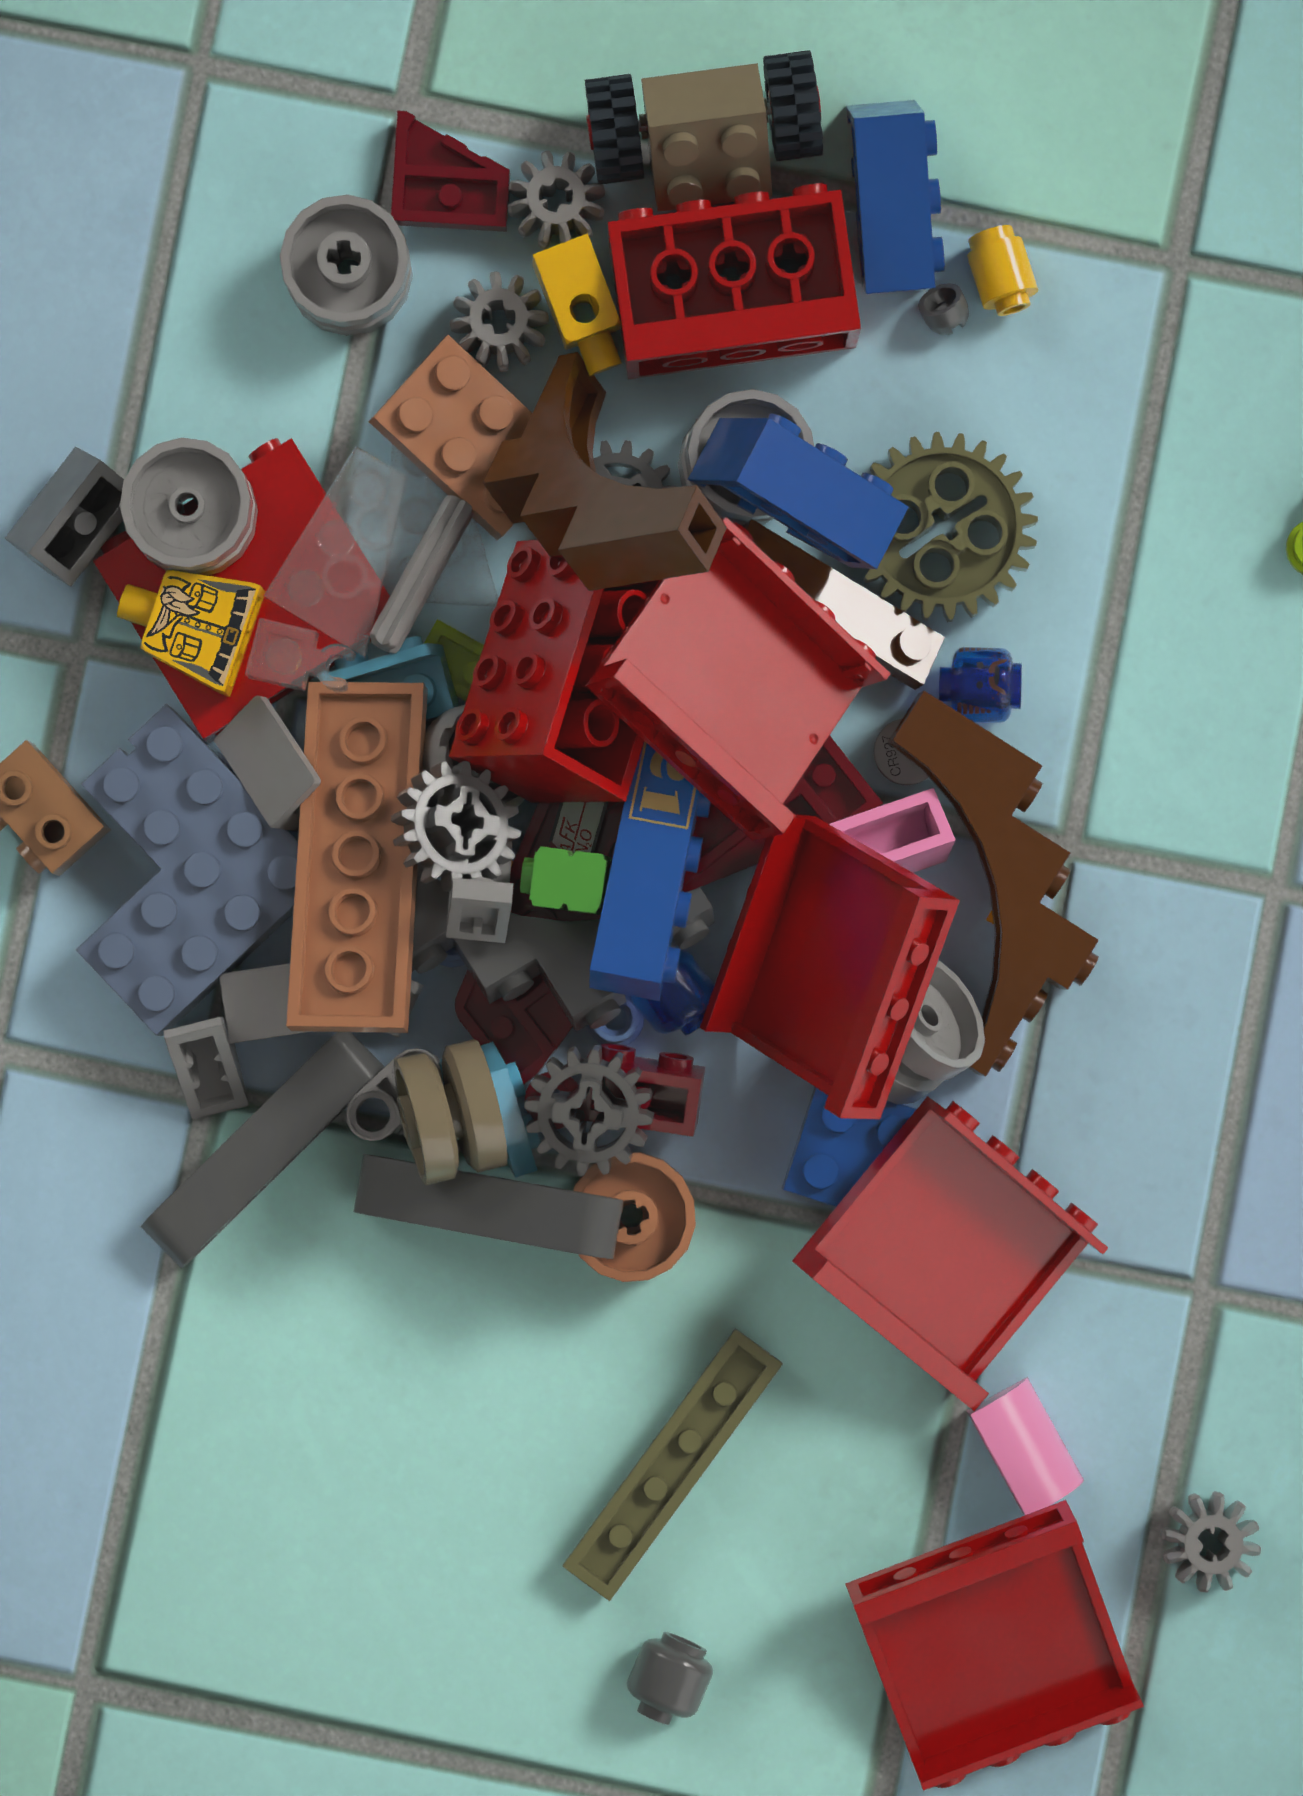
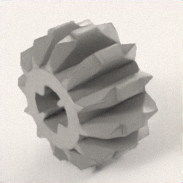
M550 151L542 152L541 159L544 169L540 171L528 161L521 164V171L529 182L512 180L509 184V192L521 198L508 205L510 217H526L518 227L519 234L525 238L534 233L538 228L541 229L538 235V247L541 249L548 248L552 234L560 236V244L571 240L570 231L575 230L579 236L588 233L589 238H591L592 229L583 218L593 221L603 220L604 209L592 202L605 196L603 184H587L595 174V168L592 164L583 165L574 173L575 154L569 151L563 156L561 166H554L553 156ZM556 189L564 190L566 202L572 201L571 204H560L557 212L549 211L547 199L542 200L543 196L553 197Z
M496 271L490 273L492 288L485 291L476 279L468 282V287L475 301L459 296L455 298L453 302L454 307L467 316L451 320L450 328L452 332L458 334L469 333L458 344L468 353L480 346L475 360L484 368L488 364L491 355L494 354L497 355L499 371L507 372L509 370L507 354L514 352L519 362L523 365L531 361L530 354L523 345L524 342L535 347L544 346L545 336L532 328L548 324L549 316L546 311L531 310L542 299L537 289L519 297L523 290V277L515 275L511 279L508 289L502 288L500 273ZM504 310L507 319L515 320L513 326L509 323L506 324V333L495 334L492 325L484 324L486 318L490 321L493 320V311Z
M1214 1491L1212 1493L1208 1510H1205L1200 1496L1193 1493L1188 1496V1503L1193 1512L1191 1515L1187 1516L1181 1509L1175 1506L1169 1511L1171 1517L1182 1525L1179 1530L1172 1528L1161 1529L1160 1537L1162 1539L1178 1543V1546L1167 1549L1162 1554V1558L1167 1564L1183 1561L1175 1574V1577L1181 1583L1190 1580L1197 1572L1196 1585L1200 1592L1209 1591L1213 1574H1216L1218 1583L1225 1591L1233 1588V1582L1228 1572L1230 1569L1234 1568L1244 1577H1249L1252 1573L1251 1568L1240 1560L1241 1555H1260L1261 1547L1258 1544L1243 1541L1244 1537L1250 1536L1259 1530L1258 1523L1254 1520H1245L1237 1523L1246 1509V1506L1240 1501L1232 1503L1223 1513L1225 1500L1221 1492ZM1215 1527L1220 1528L1221 1532L1218 1534L1217 1539L1223 1544L1221 1550L1214 1554L1207 1549L1206 1556H1201L1199 1553L1203 1549V1544L1198 1540L1200 1533L1206 1529L1211 1534H1214Z

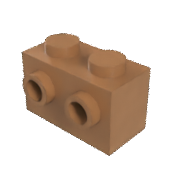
M25 740L0 763V831L9 825L23 842L16 850L38 874L47 868L52 874L62 875L111 831L107 824L35 744Z

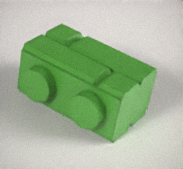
M540 846L538 851L535 852L534 858H524L520 892L530 894L529 899L532 901V905L536 907L601 915L612 857L599 853L572 852L566 849Z

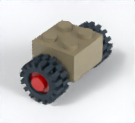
M811 51L764 56L763 70L767 100L763 97L758 63L641 78L645 114H639V120L631 74L586 79L585 90L589 114L586 115L590 148L594 153L598 184L644 179L639 134L641 132L642 139L648 140L657 212L674 210L676 205L692 200H710L711 205L734 202V197L750 192H768L769 197H772L767 123L770 125L776 161L823 155L820 97Z

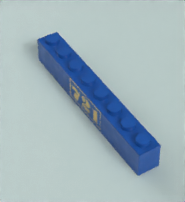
M645 741L626 802H624L590 965L589 988L660 1001L663 982L675 984L681 949L671 947L675 926L686 928L692 893L683 892L682 888L686 871L697 873L703 838L695 837L693 833L697 816L708 818L711 802Z

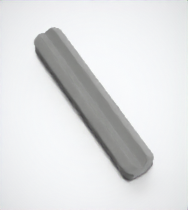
M448 495L440 504L370 632L371 643L379 649L394 654L403 645L473 517L472 506L465 500Z

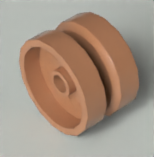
M632 1152L633 1157L626 1165L615 1156L612 1157L611 1170L605 1175L599 1170L597 1163L593 1164L575 1184L573 1191L623 1200L622 1211L629 1204H634L636 1208H641L643 1219L639 1225L628 1227L620 1219L614 1259L578 1254L597 1273L622 1282L650 1280L670 1270L688 1250L696 1226L694 1199L682 1175L663 1159L642 1152Z

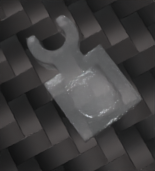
M259 618L245 675L249 679L304 692L310 675L317 677L327 689L335 692H344L348 689V682L339 677H332L329 674V666L336 659L355 661L356 654L350 647L343 644H331L322 650L317 649L319 639L317 631Z

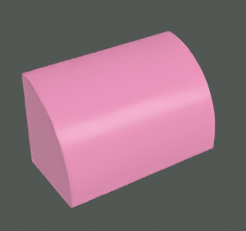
M934 788L830 823L831 826L912 873L946 862L956 841Z
M1028 1377L984 1400L975 1411L971 1408L966 1410L1024 1515L1054 1504L1083 1483L1082 1475Z

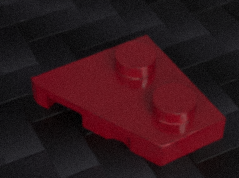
M397 110L391 215L397 225L507 232L510 170L486 156L481 157L470 151L464 143L448 134L444 136L419 122L413 114Z

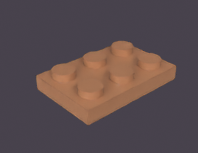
M447 335L368 422L447 495H453L468 502L472 506V518L496 540L503 537L512 527L513 523L491 496L483 482L502 441L521 438L532 412L452 337Z

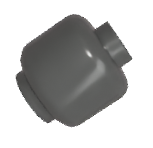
M664 1632L661 1639L656 1638L645 1641L627 1680L629 1692L633 1697L641 1701L637 1711L650 1719L667 1725L670 1724L673 1715L681 1718L695 1715L713 1675L712 1666L704 1659L707 1650L690 1640L669 1632Z

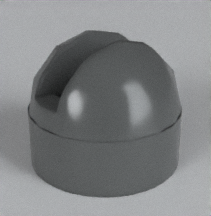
M941 284L936 286V288L930 289L922 296L918 304L925 323L932 331L938 334H953L952 329L958 325L963 328L969 317L968 303L960 287L955 284Z

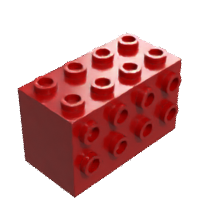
M538 540L517 541L514 552L507 563V574L497 605L490 617V627L480 659L473 671V681L465 707L456 724V735L449 757L459 763L463 761L470 762L471 770L477 773L488 769L491 771V781L500 786L506 785L509 791L531 803L626 802L644 740L585 685L660 580L588 591L562 555L550 557Z

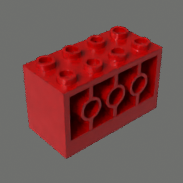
M816 183L792 189L793 196L770 199L768 192L760 191L734 197L735 204L711 207L710 200H692L676 205L677 212L653 215L652 208H635L618 213L619 220L608 222V240L628 380L856 348L861 324L841 189L828 191L827 184ZM787 259L801 265L796 273H787L784 269L778 268V266H780L782 260ZM729 267L736 268L737 271L744 273L740 275V280L728 281L726 277H722L720 274H723L724 269ZM676 275L681 280H686V282L682 283V288L669 289L668 285H662L661 283L665 282L666 277Z

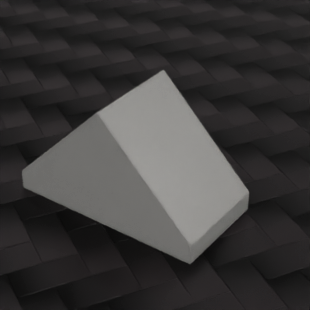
M217 1017L163 1031L164 1039L192 1120L249 1106L235 1043H229L225 1017Z

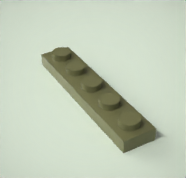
M735 1328L565 1560L562 1567L610 1601L783 1363Z

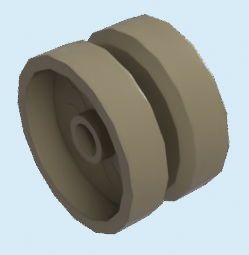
M475 1039L445 1047L441 1062L444 1085L434 1061L426 1053L419 1052L394 1058L393 1067L398 1094L399 1115L407 1144L412 1152L420 1178L425 1185L455 1178L459 1167L457 1139L467 1164L476 1172L507 1165V1144L495 1087L484 1052L479 1042Z

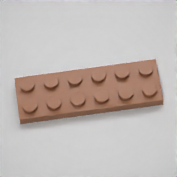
M308 682L304 754L319 775L321 783L300 804L286 1026L290 1031L408 1033L418 864L408 868L403 864L407 856L411 854L408 846H394L393 840L404 834V826L393 823L391 815L407 809L397 799V796L401 791L409 787L414 788L411 778L423 772L428 689L424 683Z

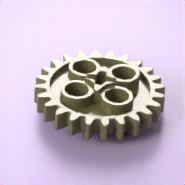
M934 432L930 449L925 450L915 436L911 437L909 440L910 455L904 457L900 451L891 447L888 450L889 461L892 465L890 469L877 463H873L870 467L872 475L881 478L894 488L891 496L916 512L918 527L908 534L896 532L878 568L870 569L863 580L865 583H869L882 578L886 584L882 589L880 597L886 600L895 592L902 595L900 610L906 612L914 602L920 603L922 620L924 621L929 619L935 606L942 607L943 615L947 622H952L956 606L961 604L971 618L977 615L976 599L979 597L990 606L995 607L999 600L994 587L999 585L1012 592L1017 584L1008 573L1009 569L1026 572L1030 565L1023 557L1017 554L1018 551L1034 549L1037 544L1035 539L1022 534L1023 529L1034 526L1038 522V516L1021 513V508L1033 499L1032 492L1015 494L1013 489L1023 476L1022 472L1018 471L1004 476L1000 470L1007 456L1003 453L991 462L984 459L987 442L984 440L975 447L973 452L966 451L965 438L962 433L958 434L952 448L944 447L943 439L939 432ZM945 473L956 474L964 480L966 495L957 501L942 499L935 489V480ZM983 496L986 498L987 504L957 522L951 532L954 539L949 540L944 534H941L930 540V542L910 557L902 558L899 551L903 547L921 538L931 530L935 522L934 515L937 514L944 521L962 510L977 497ZM976 521H987L993 524L999 534L998 544L990 549L975 547L968 537V527ZM929 553H938L945 556L951 565V575L941 582H933L926 579L920 570V559Z

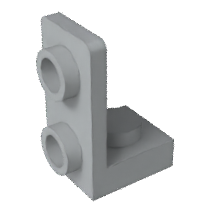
M512 841L509 842V843H506V846L509 847L511 850H512ZM486 845L475 847V855L468 858V863L476 861ZM511 861L503 865L498 864L502 874L492 880L483 877L472 879L453 878L452 890L449 891L446 938L505 943L513 895V883H510Z

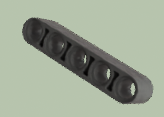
M351 1032L335 1033L141 1225V1228L182 1269L348 1107L354 1095L385 1066Z
M363 1154L353 1212L580 1255L614 1259L623 1200L460 1170L457 1171L454 1179L425 1185L420 1178L415 1162Z

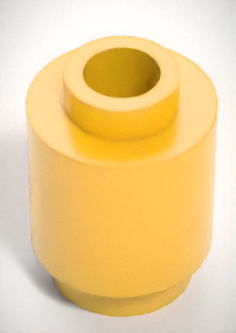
M1011 225L992 227L970 237L968 243L971 251L967 254V259L983 308L986 310L996 309L998 316L1011 315L1028 308L1031 305L1029 298L1038 292V287L1022 237L1015 236Z

